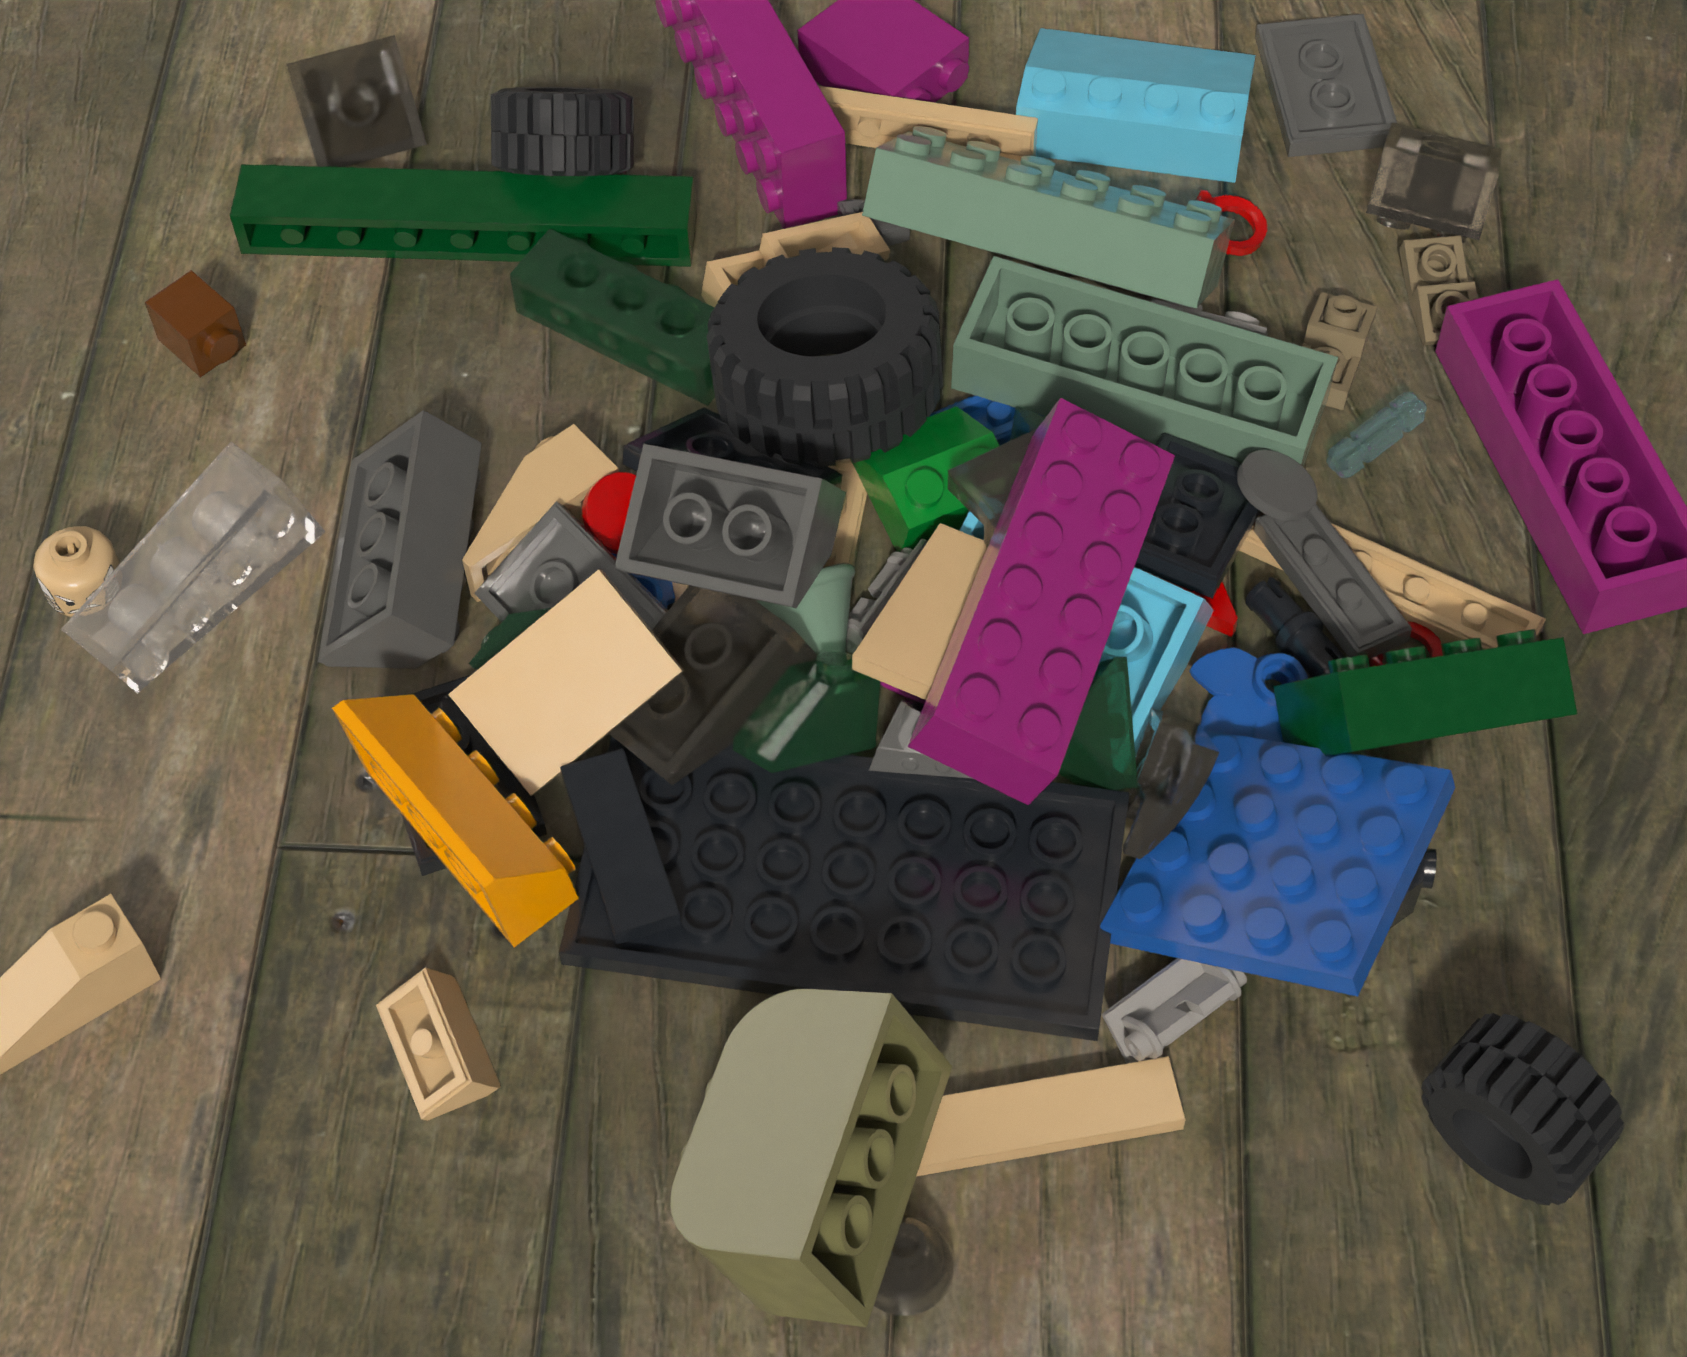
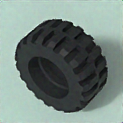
M832 247V252L817 253L816 248L799 250L798 256L785 258L784 255L769 259L765 265L766 267L760 270L756 267L751 268L741 275L738 280V286L731 284L722 294L718 304L711 312L707 324V343L716 405L721 419L729 425V430L745 444L751 442V447L757 452L770 458L776 453L782 455V459L786 463L803 465L804 460L817 461L819 466H836V460L852 458L853 463L870 459L871 452L881 449L886 453L899 446L903 441V435L906 434L911 437L926 422V417H929L935 410L940 399V389L943 387L939 312L935 300L930 296L929 289L916 275L911 276V272L898 262L892 260L890 263H885L879 254L865 250L862 255L853 254L849 248ZM827 354H836V355H830V356H819V355H827Z

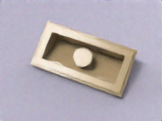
M425 967L376 1004L422 1120H431L484 1098L500 1088L499 1080L459 984L453 976Z

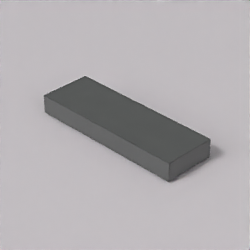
M1316 503L1304 518L1296 521L1279 520L1266 514L1256 518L1254 532L1348 657L1368 655L1369 660L1409 642L1412 631L1411 626Z

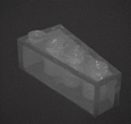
M230 442L61 630L138 694L326 531L280 478L233 442Z

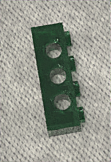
M552 229L545 233L509 274L517 313L706 406L715 398L707 343V324L715 307L688 295L676 285L662 283L640 272L628 262L616 261L593 250L580 239H570Z

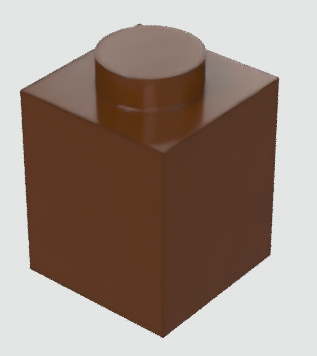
M192 270L145 301L158 340L200 378L219 364L227 362L237 351L246 346L235 308Z

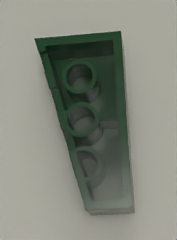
M1531 629L1496 636L1497 648L1482 650L1481 639L1472 638L1441 644L1443 656L1426 658L1425 647L1419 646L1386 652V665L1370 667L1368 655L1328 661L1330 674L1273 686L1282 740L1284 743L1319 748L1325 756L1577 715L1564 637L1537 641L1536 631Z

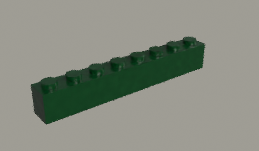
M241 164L230 211V219L241 254L691 267L697 218L693 177L616 174L600 176H545L516 174L504 171Z

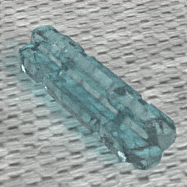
M1413 392L1401 393L1389 403L1391 408L1384 407L1350 432L1352 439L1349 437L1342 438L1329 448V457L1326 460L1327 465L1340 478L1352 477L1365 467L1363 462L1369 463L1403 438L1402 431L1410 432L1424 421V413L1427 411L1425 402L1418 399Z

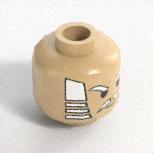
M71 526L56 531L42 542L35 553L33 568L47 602L62 615L71 618H89L101 614L113 606L123 592L125 576L111 541L99 530L87 526Z

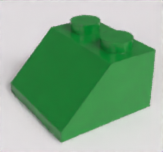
M957 406L927 417L926 422L911 437L904 434L903 441L899 446L886 453L879 449L871 452L870 459L853 463L852 458H850L896 552H901L906 547L914 550L921 539H926L928 542L940 523L960 531L976 496L1004 507L1016 478L993 432Z

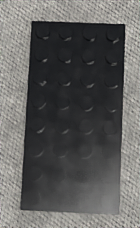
M619 724L613 729L608 752L624 749L680 913L681 925L616 944L584 847L574 888L579 899L572 903L569 908L559 949L561 965L770 995L795 989L892 993L910 1015L1098 1041L1111 933L1102 930L1100 925L1117 894L1129 792L1051 782L1029 805H1026L975 779L869 771L873 760L870 757Z

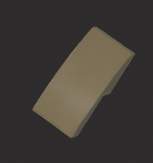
M1461 235L1404 240L1399 248L1409 303L1423 346L1436 345L1438 343L1447 306L1478 299L1475 281L1468 282Z
M1321 292L1308 322L1302 347L1338 357L1326 406L1344 410L1378 307L1361 303L1350 296H1335Z

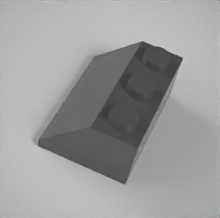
M644 444L614 569L797 608L832 554L846 492L821 478Z

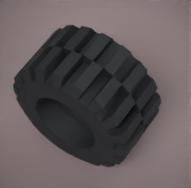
M514 87L501 89L491 94V165L509 173L545 176L613 175L631 169L634 166V97L620 90L600 88Z
M1495 1013L1485 1014L1481 1019L1478 1018L1426 1077L1421 1087L1424 1092L1421 1096L1423 1105L1429 1113L1428 1117L1446 1143L1467 1165L1503 1190L1526 1201L1529 1199L1541 1205L1549 1206L1551 1203L1556 1205L1566 1203L1618 1141L1624 1129V1122L1620 1118L1622 1114L1620 1105L1611 1095L1612 1090L1594 1070L1593 1066L1556 1035L1530 1021L1525 1022L1513 1015L1503 1014L1499 1016Z

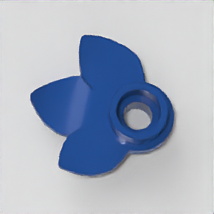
M1238 648L1220 649L1198 659L1190 668V674L1198 684L1213 695L1201 717L1200 737L1202 738L1206 730L1283 742L1275 694L1265 686V681L1277 680L1281 684L1308 679L1301 663L1294 657L1282 653L1267 654L1257 659Z

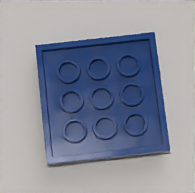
M1206 730L1105 915L1100 928L1111 933L1110 944L1358 997L1455 790L1452 771L1351 753L1325 756L1319 748Z

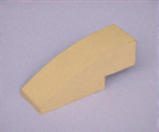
M863 212L763 233L758 251L707 262L701 295L712 312L725 290L731 284L738 286V280L743 273L753 267L760 270L766 267L765 265L769 259L784 255L785 258L798 256L799 250L816 248V253L832 252V247L849 248L851 253L862 255L865 250L879 254L886 261L889 258L890 249L869 217L862 216Z

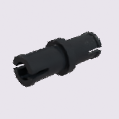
M1271 577L1267 583L1264 580L1259 582L1248 593L1245 604L1251 611L1255 612L1276 636L1275 645L1282 654L1294 656L1312 678L1330 674L1328 661L1346 658L1322 632V621L1314 612H1304L1284 590L1277 578Z

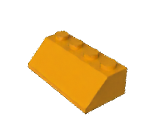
M414 694L342 700L332 707L369 776L513 947H516L579 899L568 876L576 869L568 854L553 837L544 843L531 830L537 825L531 812L514 793L504 799L494 787L499 782L496 773L477 750L468 756L457 744L462 740V737L443 710L438 708L433 713H430Z

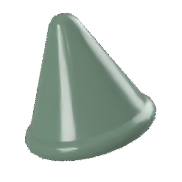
M840 563L822 568L797 608L759 600L755 601V607L767 614L823 669L829 672L838 671L842 668L845 661L852 578L855 576L856 569L849 563Z

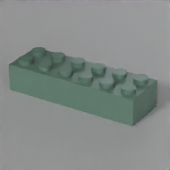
M915 126L913 127V132L908 131L904 134H899L896 138L876 147L862 216L1195 309L1218 286L1235 219L1221 216L1222 209L1214 204L1189 200L1187 206L1165 201L1166 193L1152 187L1133 185L1131 191L1109 186L1110 178L1100 173L1078 170L1076 176L1054 171L1055 163L1048 159L1025 155L1022 156L1021 161L1002 157L1000 156L1001 149L995 145L980 141H968L967 146L947 142V134L945 132L929 127Z
M993 256L953 345L951 388L1021 410L1044 415V417L1049 414L1058 400L1062 398L1154 445L1162 433H1167L1241 463L1247 455L1254 451L1272 450L1294 459L1304 467L1328 400L1338 357Z

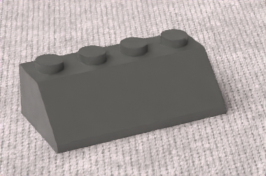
M423 410L352 460L317 662L328 667L416 669L437 655L445 653L454 645L460 630V623L457 620L460 595L467 579L462 559L467 552L468 540L474 528V521L471 518L475 491L481 478V472L478 469L481 442Z

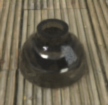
M903 1215L874 1303L876 1308L894 1315H915L934 1307L948 1292L954 1276L953 1255L944 1235L931 1223L919 1217Z

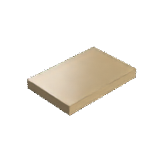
M940 523L852 655V670L927 700L989 542Z
M598 569L448 695L532 796L561 773V766L575 762L685 670L603 570Z

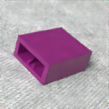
M837 0L797 30L798 52L814 80L825 87L936 103L948 92H954L959 89L968 78L969 37L914 0Z

